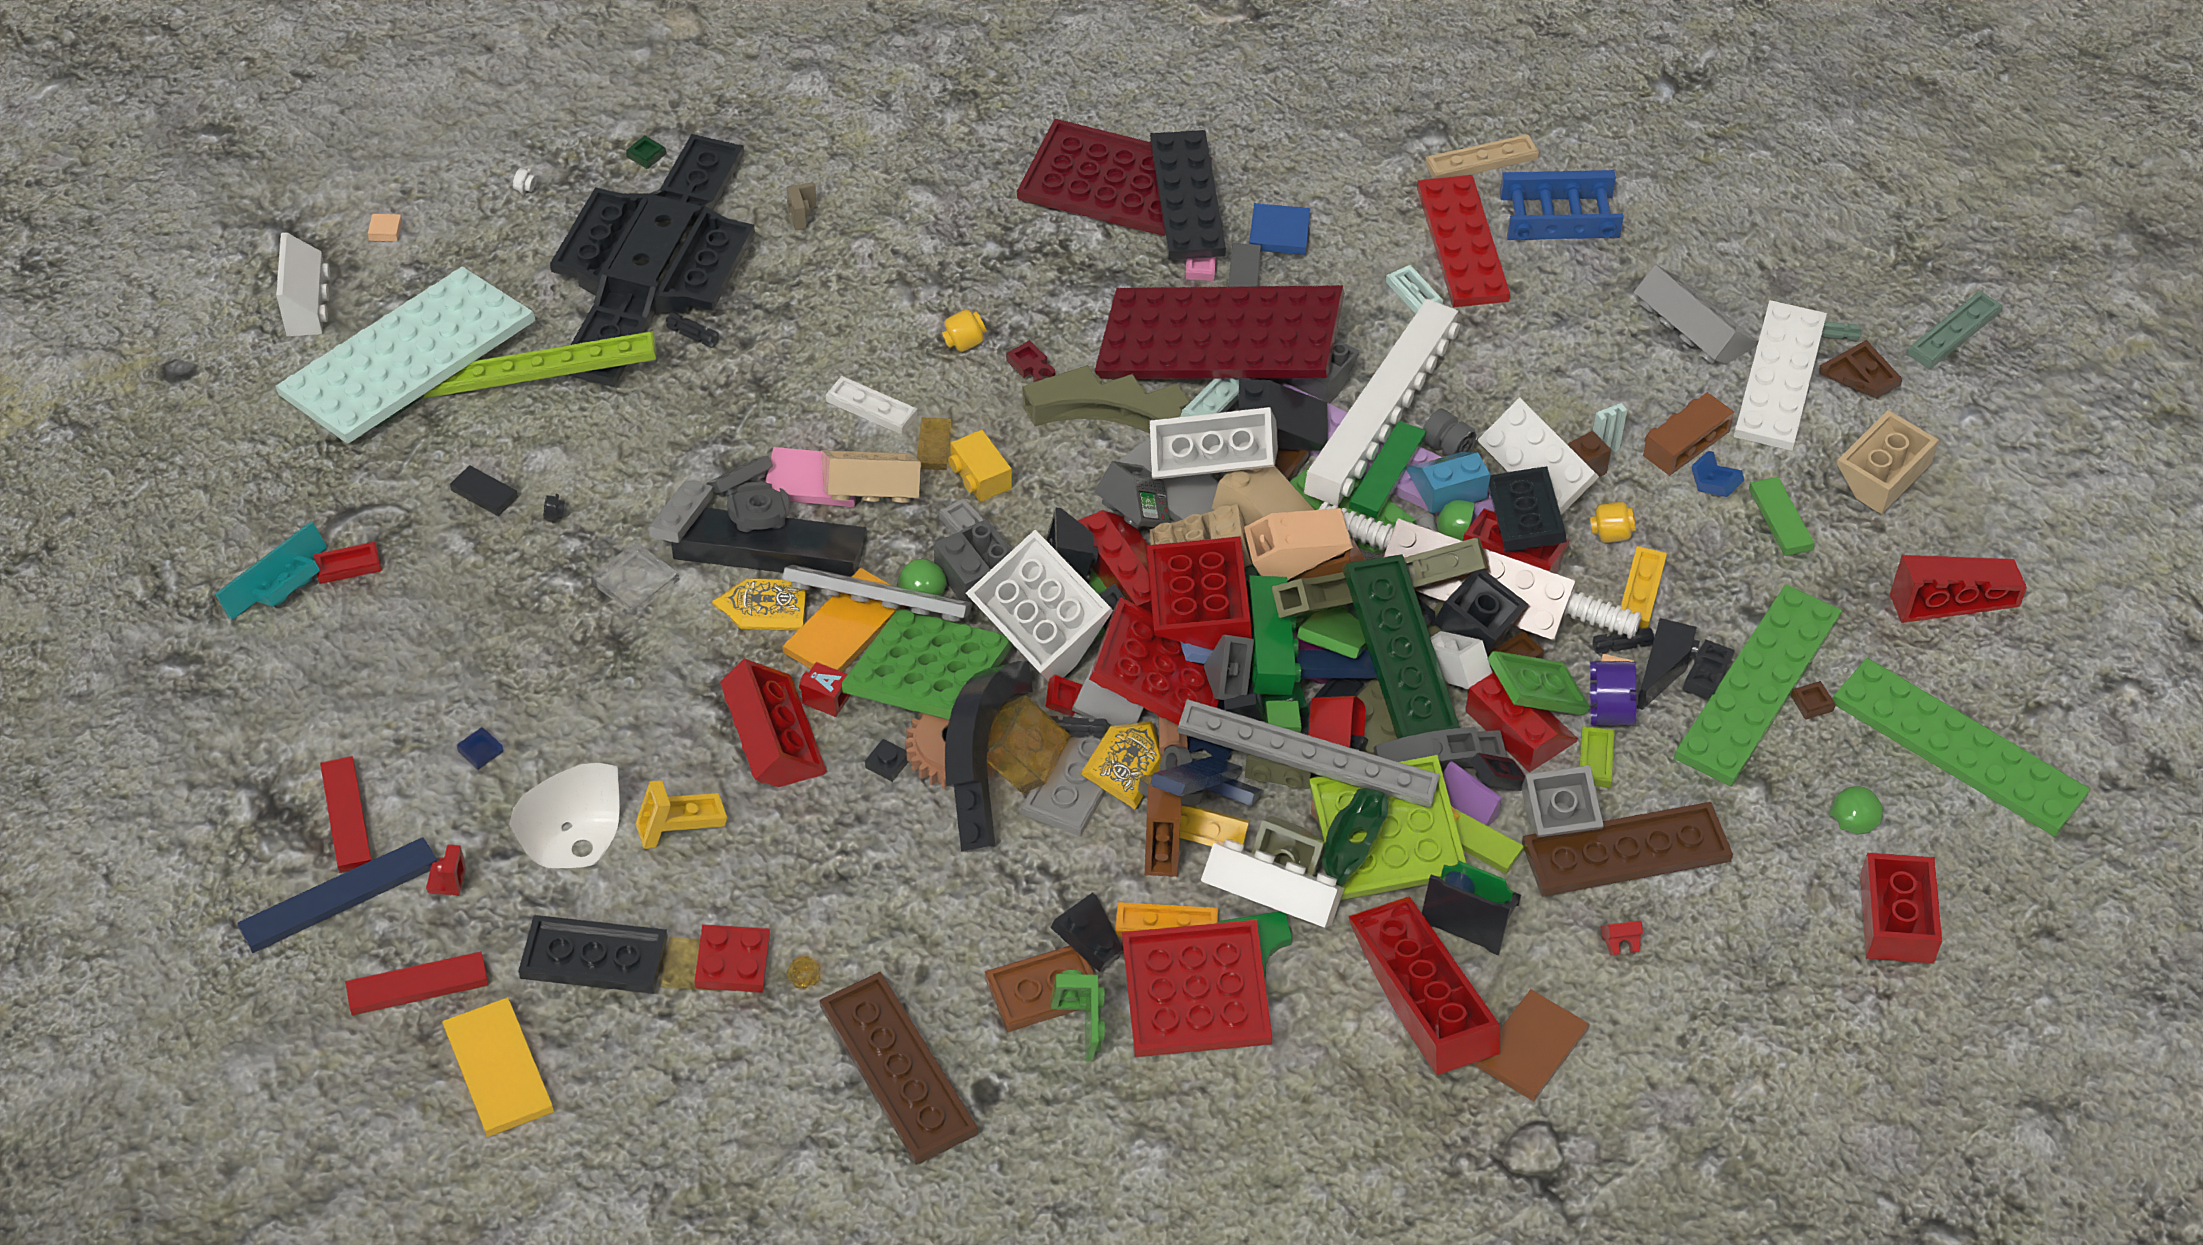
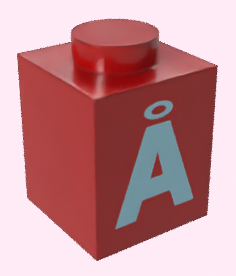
M816 662L809 672L806 671L800 679L799 689H801L802 704L836 717L851 696V694L843 693L842 682L848 674Z

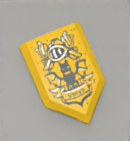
M745 578L714 599L712 605L719 611L726 613L740 629L798 631L804 625L807 590L794 588L791 586V581L782 579Z
M1152 721L1110 726L1080 773L1133 809H1136L1144 796L1138 791L1140 777L1143 775H1153L1155 772H1158L1163 756L1159 754V742Z

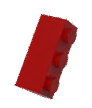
M1483 508L1464 533L1462 540L1466 541L1480 537L1482 548L1555 574L1570 541L1567 539V542L1558 543L1554 546H1539L1526 548L1522 551L1504 552L1495 513Z
M1496 673L1488 675L1469 688L1465 711L1485 731L1500 730L1505 750L1529 773L1578 740V737L1549 710L1514 705Z

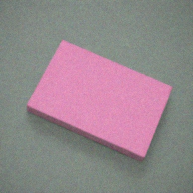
M773 447L770 460L773 467L768 469L766 482L772 484V489L779 492L780 488L785 490L790 502L855 506L856 496H850V500L847 501L831 499L832 495H827L824 491L821 451Z

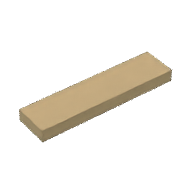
M1529 134L1427 156L1425 158V165L1433 179L1465 176L1537 160L1539 151Z

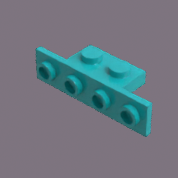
M314 522L306 524L215 593L229 619L233 620L255 602L271 607L283 603L291 592L298 587L308 584L312 576L320 571L315 560H312L314 558L313 554L321 553L327 546Z

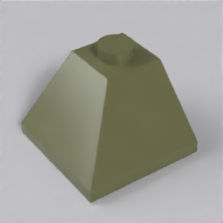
M1270 816L1262 820L1251 853L1255 854L1256 850L1275 856L1274 862L1286 866L1287 861L1299 864L1306 868V874L1314 876L1325 842L1301 826L1275 816Z

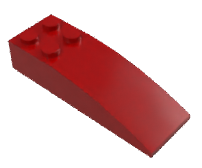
M1410 896L1349 916V923L1384 993L1436 1075L1500 1054V1028L1498 1021Z

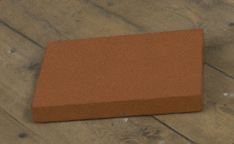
M1067 946L984 971L985 980L1006 1031L1010 1032L1079 1011L1050 1009V996L1056 974H1062L1066 970H1078L1086 975H1094L1090 963L1071 946Z
M1530 989L1500 1028V1054L1475 1063V1066L1534 1102L1587 1032L1589 1023Z

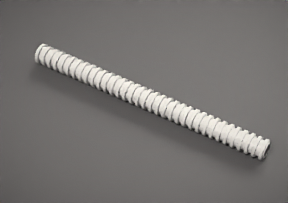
M1326 501L1320 506L1319 510L1339 507L1338 505L1331 507L1330 503ZM1342 508L1349 535L1354 541L1360 539L1362 544L1370 543V547L1374 548L1377 545L1381 551L1387 549L1394 530L1392 524L1385 526L1383 521L1375 522L1372 517L1366 519V516L1363 514L1357 516L1355 511L1348 513L1346 508ZM1573 589L1564 616L1570 614L1572 619L1579 617L1583 623L1586 620L1590 621L1592 626L1596 623L1600 629L1607 627L1609 632L1618 631L1620 636L1623 633L1627 634L1628 639H1632L1635 636L1641 621L1640 612L1633 614L1629 608L1625 611L1622 610L1620 605H1617V607L1612 606V602L1605 604L1603 599L1594 600L1592 595L1585 597L1584 592L1577 594L1575 589Z

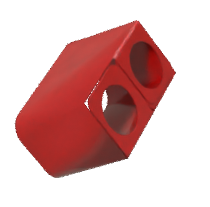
M1357 696L1312 698L1308 735L1350 748L1351 734L1364 736L1366 718L1364 702Z

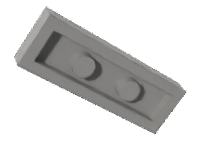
M685 480L649 526V537L679 543L714 497V486L705 485L699 481Z

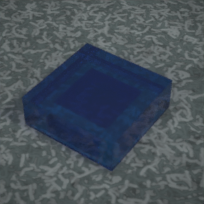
M483 727L457 744L458 752L478 770L504 752L502 744Z

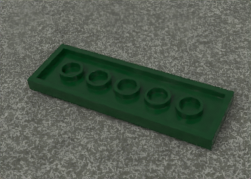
M1403 554L1346 563L1342 570L1397 739L1427 732L1460 728Z

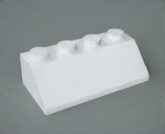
M1270 407L1150 421L1153 480L1274 467L1278 450L1277 426Z

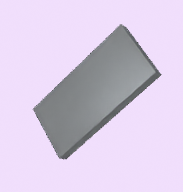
M1150 437L1117 462L1142 465L1152 472ZM1208 474L1161 479L1165 485L1169 515L1176 522L1184 520L1192 514L1201 515L1214 511L1211 508L1219 482Z
M1075 713L1073 717H1084V716H1081V715ZM1088 734V737L1062 736L1023 803L1021 815L1081 837L1106 792L1080 774L1103 737H1093V734Z

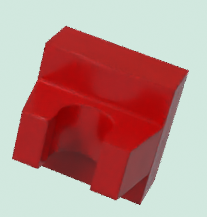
M1641 921L1600 926L1602 940L1605 939L1610 955L1620 954L1619 944L1621 941L1628 943L1630 953L1640 952L1641 934H1643Z

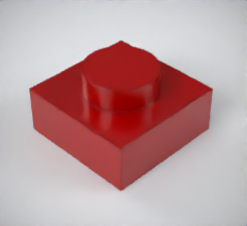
M1058 675L1052 676L1048 681L1045 707L1073 717L1075 713L1078 714L1072 711V708L1083 685Z

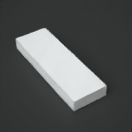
M843 376L838 379L826 394V402L901 435L918 416L917 408Z

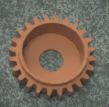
M919 712V719L913 718L911 720L912 728H907L905 750L907 761H911V769L913 771L919 770L920 779L928 776L930 785L937 782L941 784L942 789H945L947 787L945 776L946 742L942 739V732L948 727L949 720ZM1000 717L994 718L989 735L987 773L990 778L994 777V768L1001 770L1002 760L1007 758L1008 737H1006V727H1002V719Z

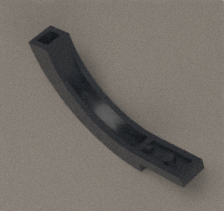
M1029 661L1008 663L976 673L963 686L952 708L946 735L945 776L946 786L954 787L961 852H973L996 847L987 773L989 735L999 708L1008 698L1033 693Z

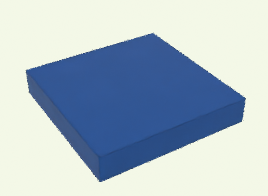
M1254 203L1249 244L1261 245L1260 251L1306 255L1310 208Z

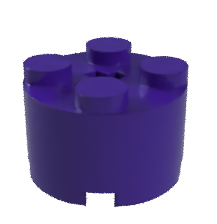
M1590 661V680H1597V682H1590L1591 705H1597L1591 706V725L1636 724V662Z

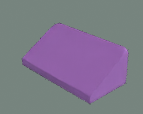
M1451 761L1443 773L1451 806L1489 826L1499 816L1502 798Z

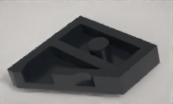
M1093 892L1058 916L1050 927L1099 972L1118 959L1123 951L1121 942L1097 895Z

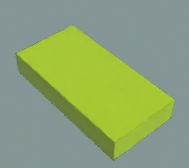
M1582 726L1579 767L1590 765L1594 785L1610 788L1612 783L1615 730Z

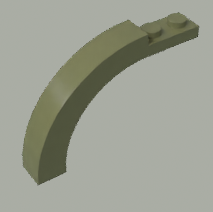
M1480 537L1404 557L1414 589L1488 568ZM1343 572L1314 578H1301L1272 586L1279 618L1309 614L1353 604Z

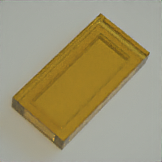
M921 417L917 459L921 461L920 469L947 470L951 419Z

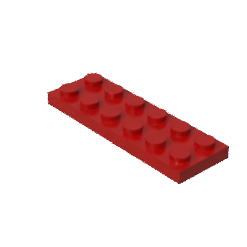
M1473 175L1418 180L1417 191L1452 307L1509 302L1510 291Z

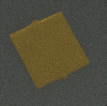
M670 937L666 958L662 959L664 971L661 987L721 992V990L695 988L694 980L700 939Z

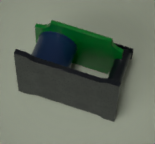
M1458 861L1453 866L1444 865L1441 878L1430 875L1422 915L1431 927H1436L1480 945L1489 952L1499 956L1508 920L1515 907L1519 906L1521 894L1509 889L1506 879Z

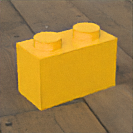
M983 430L950 442L951 456L948 457L949 465L954 473L960 474L969 493L973 492L979 502L1012 489V469Z

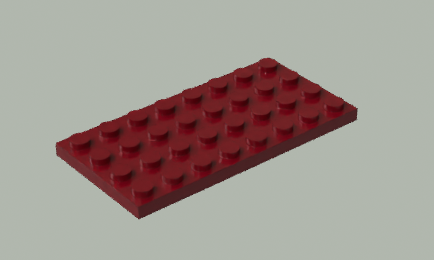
M1343 285L1116 288L1094 370L1095 374L1100 379H1119L1133 374L1135 379L1328 378L1345 295Z

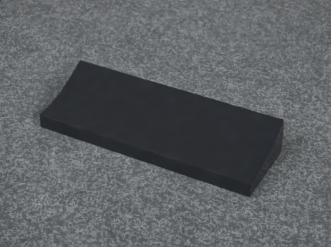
M705 507L679 543L671 542L673 559L780 573H784L785 567L796 565L852 577L859 569L867 537V528L786 517L785 525L781 528L753 529L749 532H743L738 530L736 523L730 519L728 510Z

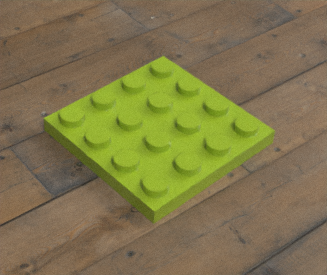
M1438 755L1399 762L1440 774L1431 807H1425L1389 796L1387 819L1381 835L1367 860L1342 886L1344 891L1341 900L1426 885L1431 874L1441 878L1444 865L1453 866L1458 861L1466 863ZM1320 776L1310 778L1309 787L1322 840L1325 842L1324 848H1326L1327 833L1335 816L1352 801L1356 791L1362 787ZM1355 832L1351 836L1350 842L1353 844L1363 842L1367 832Z

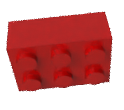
M1867 852L1860 873L1866 959L1934 964L1942 944L1935 857Z

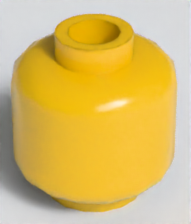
M963 309L945 319L944 326L946 331L942 332V336L949 348L955 346L959 352H965L984 341V333L987 330L977 311L972 313L969 309Z
M1623 501L1600 504L1596 508V516L1590 517L1592 534H1599L1600 540L1603 543L1629 540L1632 532L1636 531L1633 507L1628 508L1627 504Z

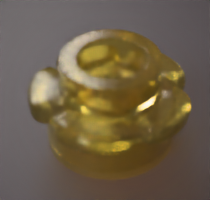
M808 956L797 957L791 962L787 970V979L800 989L807 988L810 985L813 986L820 979V974L818 973L820 971L819 965Z

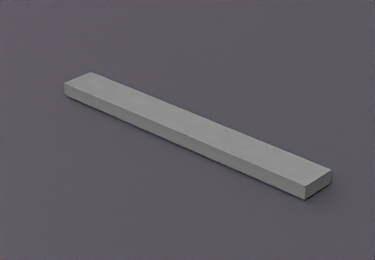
M1188 699L1177 732L1362 788L1378 790L1389 796L1429 808L1431 807L1440 775Z

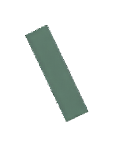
M1978 291L1908 348L1907 355L1928 369H1932L1999 315L2003 305L1982 291Z

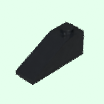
M1663 618L1659 619L1639 694L1637 709L1643 710L1685 672L1689 658L1696 659L1700 644L1699 640L1694 639L1696 626Z

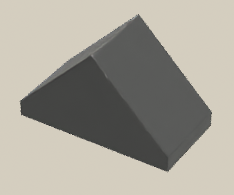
M1222 635L1204 664L1215 699L1225 700L1239 695H1247L1254 639Z

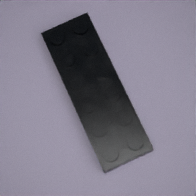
M1206 131L1150 133V147L1168 260L1225 256L1226 246Z

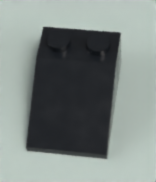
M1239 379L1237 411L1270 407L1276 419L1278 449L1322 451L1328 442L1327 402L1270 380Z

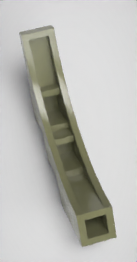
M1088 365L1022 386L1023 408L1034 426L1063 420L1091 419L1125 424L1150 434L1151 420L1178 418L1181 416L1182 410L1191 402L1190 396L1187 393H1183L1178 383L1147 393L1145 387L1142 384H1138L1133 374L1102 384L1099 376L1094 375Z

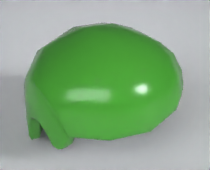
M1453 500L1447 503L1438 516L1437 527L1439 533L1462 541L1464 533L1471 524L1474 503L1464 500Z
M921 558L912 560L903 567L897 587L942 596L947 580L945 572L933 561Z
M1861 786L1845 788L1832 800L1829 815L1830 817H1835L1841 830H1846L1856 835L1867 834L1879 826L1883 817V807L1878 797L1871 790Z

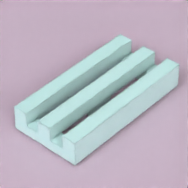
M1411 265L1386 275V283L1415 314L1426 300L1419 290L1429 300L1443 305V299ZM1404 275H1406L1413 283H1410Z
M1622 403L1596 412L1593 431L1614 452L1620 450L1627 409Z

